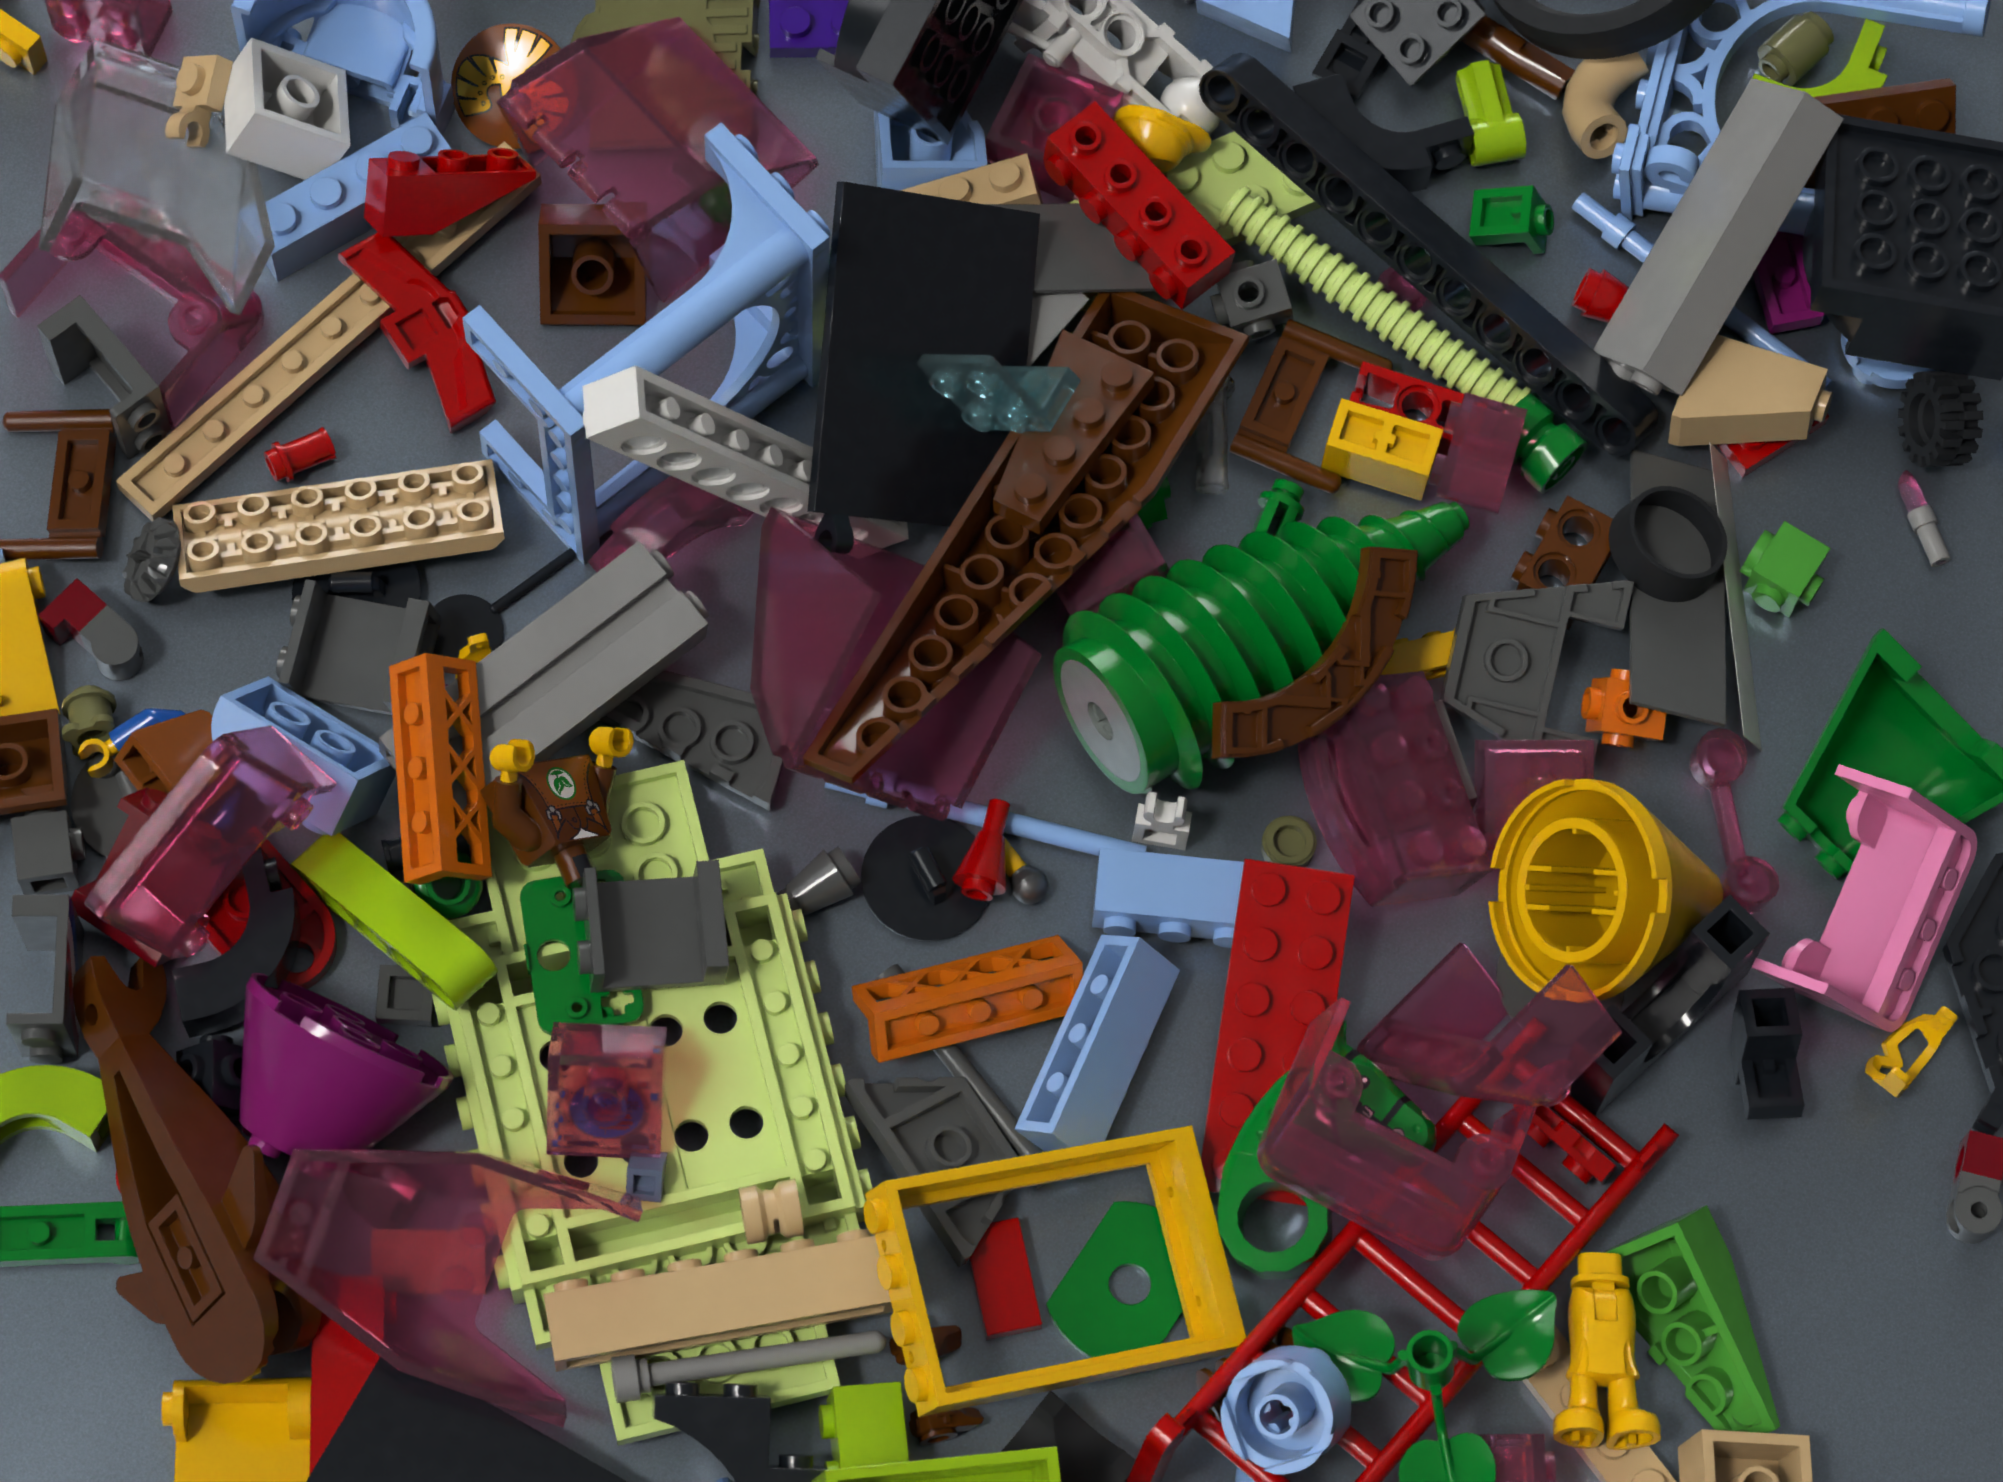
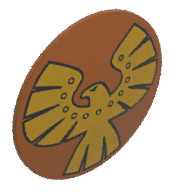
M506 23L481 31L461 50L452 72L453 103L458 116L473 135L495 147H498L504 141L513 149H522L539 144L550 137L561 126L571 107L573 75L568 59L551 37L528 25Z

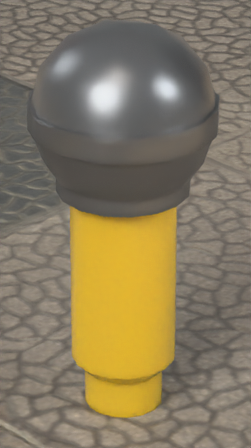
M1005 838L1006 874L1010 878L1009 882L1011 883L1014 897L1023 904L1040 902L1046 896L1049 889L1047 876L1043 871L1032 867L1030 864H1026Z

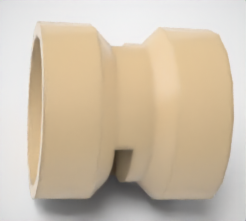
M795 1179L778 1181L774 1188L770 1190H761L755 1185L738 1188L747 1245L765 1242L769 1235H774L775 1233H781L786 1238L804 1235L802 1213Z

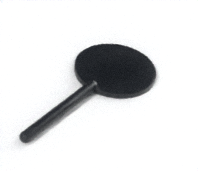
M569 548L492 605L480 597L468 594L450 596L438 602L434 608L442 616L433 654L458 658L459 650L468 645L467 638L480 633H487L493 652L502 645L504 638V628L499 612L577 556L575 551Z

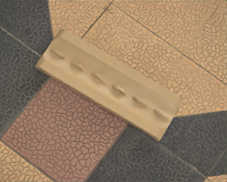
M492 459L172 505L173 519L178 527L181 542L178 562L180 586L194 593L492 550L505 539Z

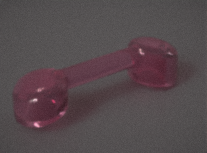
M1717 728L1708 731L1696 743L1690 754L1689 767L1692 776L1698 784L1710 791L1726 863V869L1719 876L1723 889V900L1731 895L1749 914L1760 912L1777 895L1780 887L1779 877L1775 869L1765 860L1746 856L1731 785L1744 772L1748 753L1744 742L1736 733L1729 729Z

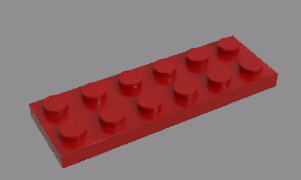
M1244 859L1201 1151V1162L1209 1192L1220 1193L1223 1167L1243 1124L1257 1103L1279 1078L1305 1056L1316 1050L1331 1012L1336 1010L1355 875ZM1283 1190L1269 1191L1256 1198L1307 1206L1297 1195Z

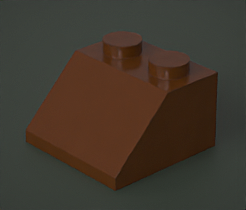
M541 204L538 223L540 324L644 325L646 323L647 204Z

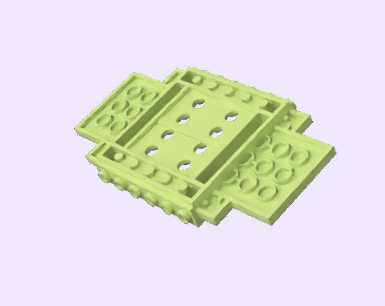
M681 760L615 775L609 808V821L612 828L611 835L588 853L594 867H596V871L614 870L623 877L624 881L693 877L696 861H708L709 857L685 761ZM487 805L492 877L485 879L492 911L448 921L472 939L495 964L498 973L457 1011L451 1009L434 994H432L439 1026L448 1024L451 1026L454 1044L444 1046L448 1068L453 1073L454 1078L462 1076L466 1096L456 1098L463 1131L474 1128L478 1148L468 1150L475 1184L486 1181L490 1201L480 1203L487 1237L498 1234L503 1255L492 1257L499 1290L511 1288L514 1305L526 1302L536 1349L541 1350L552 1347L543 1294L554 1292V1285L559 1282L572 1279H587L589 1286L611 1282L610 1276L612 1274L629 1269H644L645 1276L668 1272L667 1265L686 1259H700L702 1266L724 1262L725 1254L743 1249H757L758 1256L781 1252L780 1246L790 1241L813 1239L814 1245L818 1246L837 1242V1235L860 1229L858 1223L865 1221V1193L873 1189L867 1168L857 1170L852 1150L861 1148L860 1137L854 1116H843L839 1098L845 1097L844 1085L846 1082L841 1064L830 1065L826 1046L834 1044V1036L827 1011L817 1013L813 994L821 992L817 968L814 960L804 962L800 943L808 941L804 917L801 909L791 911L787 893L777 895L774 892L763 848L714 859L719 860L729 958V969L725 984L642 989L644 1012L636 1023L555 1036L544 1033L540 1029L537 1020L531 975H528L524 950L526 937L520 892L528 882L561 877L556 863L530 868L523 865L509 841L494 828L492 812ZM563 892L555 895V898L559 901L564 900L566 897ZM559 942L545 944L538 953L539 964L549 971L563 969L570 960L569 949ZM611 991L610 997L601 999L602 1007H611L614 1015L625 1014V1005L634 1003L633 995H624L622 991ZM574 1004L572 1006V1010L574 1012H580L582 1010V1006L580 1004ZM716 1005H726L733 1009L737 1016L734 1028L722 1034L710 1031L704 1023L705 1014L710 1008ZM661 1018L676 1020L683 1030L679 1041L671 1046L656 1044L649 1034L650 1028L655 1021ZM615 1030L626 1037L628 1046L622 1056L616 1059H606L597 1053L595 1041L605 1031ZM553 1043L564 1044L573 1053V1060L569 1067L560 1072L549 1071L540 1062V1055L543 1049ZM609 1080L626 1084L636 1090L644 1101L646 1112L643 1122L633 1133L612 1140L595 1139L583 1134L572 1124L568 1111L570 1100L580 1088L587 1084ZM638 1080H648V1090L638 1089ZM651 1080L661 1081L660 1090H650ZM561 1088H565V1089L568 1090V1093H569L568 1098H567V1091L564 1090V1089H561ZM563 1090L566 1092V1097L559 1101L557 1100V1094ZM743 1109L757 1112L763 1120V1127L760 1133L748 1139L735 1135L730 1128V1121L736 1112ZM561 1112L566 1116L567 1123L565 1126L562 1125L565 1124L566 1119L560 1113L557 1114L563 1116L564 1123L558 1124L554 1117L553 1120L557 1125L553 1123L552 1116L554 1113ZM688 1122L701 1124L708 1132V1140L705 1146L693 1152L681 1149L675 1141L676 1131L681 1125ZM651 1127L657 1129V1134L654 1136L648 1133ZM552 1135H562V1145L552 1144ZM564 1135L574 1136L573 1145H563ZM633 1135H641L648 1140L654 1139L656 1146L653 1147V1151L668 1152L661 1202L626 1199L628 1162L620 1154L621 1144L626 1138ZM578 1148L591 1150L598 1159L596 1170L591 1175L583 1178L572 1176L565 1168L567 1155ZM795 1179L802 1213L804 1235L786 1238L781 1233H775L774 1235H769L765 1242L747 1245L738 1188L755 1185L761 1190H770L774 1188L778 1181ZM823 1324L637 1357L635 1360L646 1358L647 1364L826 1338L828 1333L826 1325ZM834 1360L686 1381L700 1383V1394H723V1384L725 1383L758 1384V1395H768L771 1398V1409L829 1395L832 1387L841 1386ZM611 1362L599 1364L618 1446L681 1431L672 1425L654 1419L652 1416L653 1393H665L666 1384L652 1386L651 1393L640 1394V1400L617 1403Z

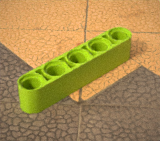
M340 832L333 836H320L290 864V867L298 873L326 906L451 1009L457 1011L498 973L495 964L472 939Z

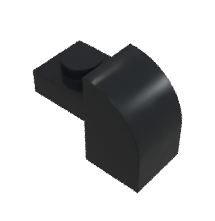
M1794 988L1739 990L1732 1021V1061L1735 1085L1740 1084L1746 1120L1802 1117L1805 1104L1796 1060L1802 1038V1029Z

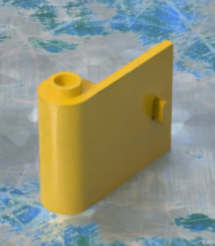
M26 558L0 563V717L55 708L58 709V713L61 715L37 614V599L46 598L45 586L40 567L29 568Z
M311 1377L252 1378L248 1381L221 1384L207 1379L174 1380L172 1392L162 1393L163 1427L172 1426L176 1441L174 1482L307 1481L310 1467Z

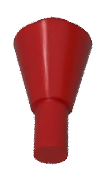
M989 800L982 830L978 832L953 876V881L962 887L961 893L968 898L978 901H991L993 896L1002 895L1006 892L1005 837L1003 834L1011 805L1004 800Z

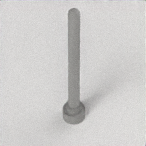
M873 1330L647 1364L646 1358L635 1360L634 1354L611 1357L615 1398L617 1403L640 1400V1394L651 1393L652 1386L665 1385L666 1382H686L875 1354L884 1350L886 1337L882 1332Z

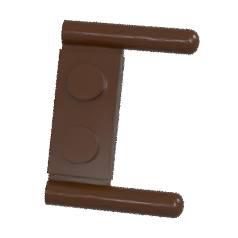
M1289 318L1240 423L1238 432L1234 436L1229 452L1329 494L1336 493L1342 484L1340 475L1290 455L1287 452L1325 371L1329 358L1359 370L1363 361L1393 370L1392 361Z
M110 409L8 411L5 413L2 424L8 432L59 431L47 522L49 538L0 539V548L3 549L5 560L26 558L27 560L93 559L102 557L104 549L102 537H105L117 442V438L114 435V425L109 413Z

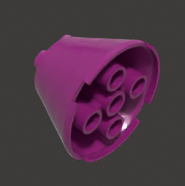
M252 973L246 984L239 1122L243 1126L241 1131L250 1137L248 1144L260 1147L263 1154L278 1159L281 1152H284L301 1161L298 1167L302 1171L316 1179L329 1182L333 1172L339 1173L449 1088L454 1078L453 1073L426 1051L420 1050L417 1055L397 1044L396 1041L399 1035L340 1003L302 986L282 979L278 989L264 985L268 978L267 975Z

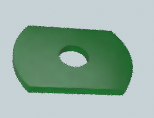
M1129 1201L1114 1202L1046 1303L1049 1316L1061 1335L1078 1352L1088 1358L1162 1344L1183 1313L1157 1208L1154 1206ZM1132 1266L1142 1270L1147 1275L1150 1282V1292L1143 1301L1137 1304H1124L1116 1300L1111 1294L1109 1280L1112 1274L1119 1268Z

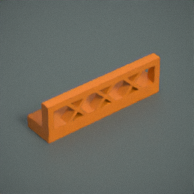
M424 653L389 666L404 883L422 885L447 876L480 881L491 878L492 868L487 803L480 791L485 787L476 661ZM444 672L457 674L459 698L455 702L445 690ZM451 725L454 726L462 737L463 751L459 756L449 744L448 729ZM456 779L466 791L467 805L463 810L453 798L452 783ZM460 833L470 845L471 863L458 862L456 838Z
M1055 935L852 986L854 1003L868 1019L871 1054L878 1063L1063 1017L1066 1015L1083 977L1082 961L1061 937ZM1049 957H1054V958L1047 959V960H1043V961L1040 960V959H1045V958H1049ZM891 997V999L876 1002V1000Z

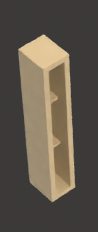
M857 1229L837 1235V1242L815 1246L813 1239H800L782 1244L780 1246L781 1252L758 1256L757 1249H743L725 1254L724 1262L702 1266L700 1259H686L667 1265L668 1272L645 1276L644 1269H629L612 1274L610 1276L611 1282L589 1286L587 1279H572L559 1282L554 1285V1292L543 1294L556 1372L611 1362V1357L634 1354L635 1358L891 1313L893 1309L888 1290L882 1287L878 1278L877 1261L880 1255L875 1236H871L868 1229Z

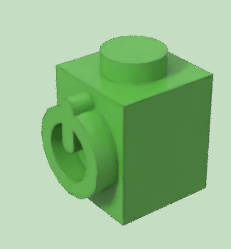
M1786 521L1783 522L1776 535L1768 530H1764L1739 571L1749 577L1744 591L1751 594L1753 600L1763 609L1770 612H1781L1790 617L1799 602L1809 606L1825 579L1819 576L1818 572L1831 548Z

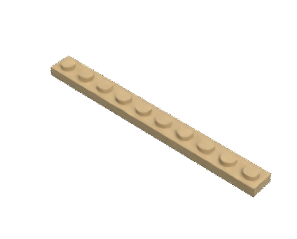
M505 141L497 147L514 150ZM536 170V179L433 235L395 236L394 238L436 277L542 184L541 174ZM353 273L116 480L118 489L152 522L158 517L162 518L172 509V505H177L380 327L381 319L395 311Z

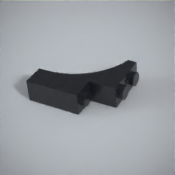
M666 1382L665 1393H653V1418L676 1427L705 1446L725 1466L735 1482H811L824 1470H827L823 1466H813V1455L780 1454L779 1465H769L771 1398L768 1395H758V1384L725 1383L723 1384V1394H700V1383Z

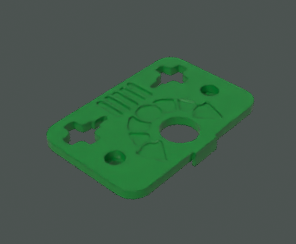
M614 870L596 871L598 874L597 882L624 881L623 877ZM562 876L534 880L523 886L520 892V903L526 937L524 950L528 975H531L537 1020L540 1029L546 1034L557 1036L636 1023L644 1012L642 990L622 991L624 995H633L634 1003L625 1005V1014L614 1015L611 1007H602L601 999L610 997V992L591 993L589 974L579 975L577 941L586 940L584 921H574L572 889L566 888ZM559 892H563L566 895L562 901L555 898V895ZM559 942L569 949L570 960L563 969L549 971L539 964L538 953L545 944ZM574 1004H580L582 1006V1010L580 1012H574L572 1010V1006Z

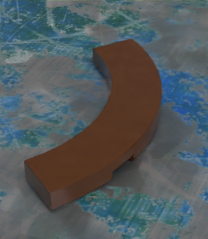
M1371 546L1361 548L1359 574L1352 603L1346 616V621L1343 622L1340 631L1329 648L1303 675L1271 694L1247 701L1213 703L1212 759L1243 758L1283 750L1309 737L1320 734L1344 717L1362 700L1390 661L1395 651L1392 647L1399 634L1402 621L1408 617L1416 582L1418 550Z

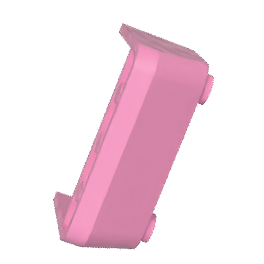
M1839 764L1835 775L1859 790L1857 796L1849 803L1846 812V822L1849 826L1850 835L1861 843L1820 941L1817 942L1809 938L1800 940L1795 946L1787 950L1781 966L1755 958L1752 968L1785 988H1794V991L1802 996L1887 1032H1893L1904 1023L1910 1012L1974 862L1977 852V836L1974 830L1914 789Z

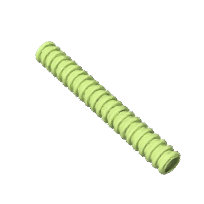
M1249 187L1239 188L1219 216L1220 226L1225 228L1229 225L1234 228L1232 231L1234 236H1245L1247 238L1245 243L1248 246L1252 247L1256 244L1260 247L1259 254L1262 256L1270 254L1273 256V259H1277L1278 265L1282 263L1287 266L1285 272L1289 275L1298 274L1300 276L1299 282L1303 285L1307 282L1312 284V292L1315 294H1319L1322 291L1327 295L1325 301L1329 304L1336 301L1340 304L1339 311L1343 314L1350 311L1353 314L1352 320L1354 322L1364 321L1367 324L1365 329L1371 333L1375 329L1380 333L1379 339L1382 342L1389 339L1393 342L1392 349L1396 352L1403 349L1407 352L1406 359L1412 361L1414 358L1420 362L1419 368L1425 371L1429 368L1433 371L1432 377L1435 380H1439L1441 377L1447 381L1445 387L1452 390L1456 387L1460 390V393L1488 401L1489 405L1486 416L1490 419L1496 416L1501 420L1521 399L1531 394L1532 389L1526 386L1522 390L1517 386L1518 379L1512 377L1510 380L1504 377L1505 370L1501 367L1497 370L1490 367L1492 362L1486 357L1482 361L1476 357L1478 354L1476 349L1466 350L1463 347L1465 342L1459 338L1456 342L1450 338L1451 332L1448 329L1443 330V332L1437 329L1438 322L1434 319L1430 322L1423 319L1424 312L1421 310L1416 311V313L1410 309V302L1407 300L1403 303L1399 302L1396 292L1391 291L1389 294L1385 292L1382 282L1378 281L1376 284L1371 282V274L1368 272L1363 274L1357 272V264L1351 262L1348 265L1343 262V254L1340 252L1336 255L1332 254L1329 244L1325 243L1322 246L1318 244V237L1312 233L1309 236L1304 234V227L1301 224L1294 227L1290 224L1291 217L1287 214L1280 217L1277 214V207L1271 205L1269 208L1266 207L1263 197L1260 195L1256 198L1252 197Z

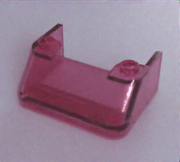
M107 199L64 209L55 213L0 273V285L10 313L19 318L68 262L81 260L90 255L94 249L175 304L168 317L171 336L180 346L188 350L186 355L159 384L170 426L175 429L261 330L264 323V311L259 296L248 286L123 200Z
M272 725L223 734L200 754L93 887L84 905L102 921L170 959L182 956L190 958L196 952L202 951L208 944L207 940L210 932L205 928L210 921V917L206 913L271 833L280 831L285 826L290 831L296 829L308 817L314 807L309 802L312 796L331 792L337 783Z
M1459 942L1360 1041L1356 1051L1375 1063L1393 1080L1455 1096L1532 1107L1542 1105L1544 1107H1551L1567 1097L1571 1091V1084L1623 1032L1573 965L1566 964L1490 1042L1482 1040L1508 1014L1501 1000L1504 994L1467 945Z
M1341 997L1309 1023L1259 1142L1257 1157L1260 1167L1274 1181L1429 1261L1444 1260L1463 1246L1510 1177L1539 1101L1529 1096L1495 1120L1490 1135L1477 1134L1465 1140L1457 1149L1453 1161L1436 1154L1355 1111L1363 1090L1361 1074L1351 1061L1331 1051L1351 1004L1350 1001Z

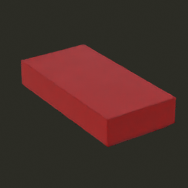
M1019 1217L992 1222L969 1258L986 1340L1041 1330L1042 1321Z

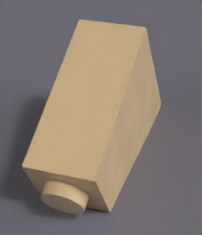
M1717 334L1682 396L1679 395L1671 415L1668 443L1675 446L1709 445V442L1713 445L1805 440L1809 435L1814 420L1823 423L1829 410L1833 392L1825 390L1828 369Z

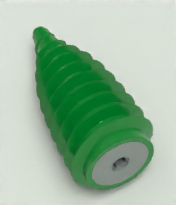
M1440 502L1417 511L1406 510L1399 516L1389 519L1376 515H1367L1359 521L1357 526L1336 516L1322 519L1317 528L1303 522H1287L1280 527L1276 536L1266 532L1254 531L1244 536L1238 548L1227 544L1215 545L1207 550L1202 558V562L1191 559L1177 561L1171 566L1166 578L1153 575L1143 577L1135 584L1131 595L1112 593L1106 596L1099 605L1098 613L1088 610L1075 612L1065 624L1063 647L1055 653L1053 659V675L1060 702L1079 741L1100 770L1113 783L1129 793L1147 795V793L1152 792V787L1167 777L1183 788L1191 790L1198 788L1203 777L1202 759L1220 769L1230 768L1235 759H1212L1213 703L1247 701L1271 694L1299 678L1320 659L1340 631L1343 622L1346 621V616L1356 590L1361 548L1371 546L1418 550L1416 580L1424 581L1426 577L1425 572L1463 539L1464 532L1470 526L1467 514L1456 502L1449 504Z

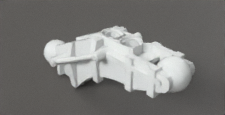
M1023 0L1007 30V33L1017 37L1013 44L1023 53L1035 48L1043 53V58L1048 65L1056 68L1063 67L1095 93L1091 100L1093 102L1096 101L1102 109L1110 106L1117 111L1121 107L1131 104L1143 105L1164 110L1178 118L1193 123L1208 132L1209 135L1218 127L1221 119L1207 108L1199 94L1201 77L1214 67L1205 59L1199 61L1173 37L1176 32L1165 22L1158 26L1132 1L1046 0L1045 2L1044 0ZM1070 4L1082 11V15L1073 11ZM1107 30L1119 39L1120 49L1111 45L1107 37ZM1156 70L1174 80L1166 86L1160 100H1157L1144 88V85Z

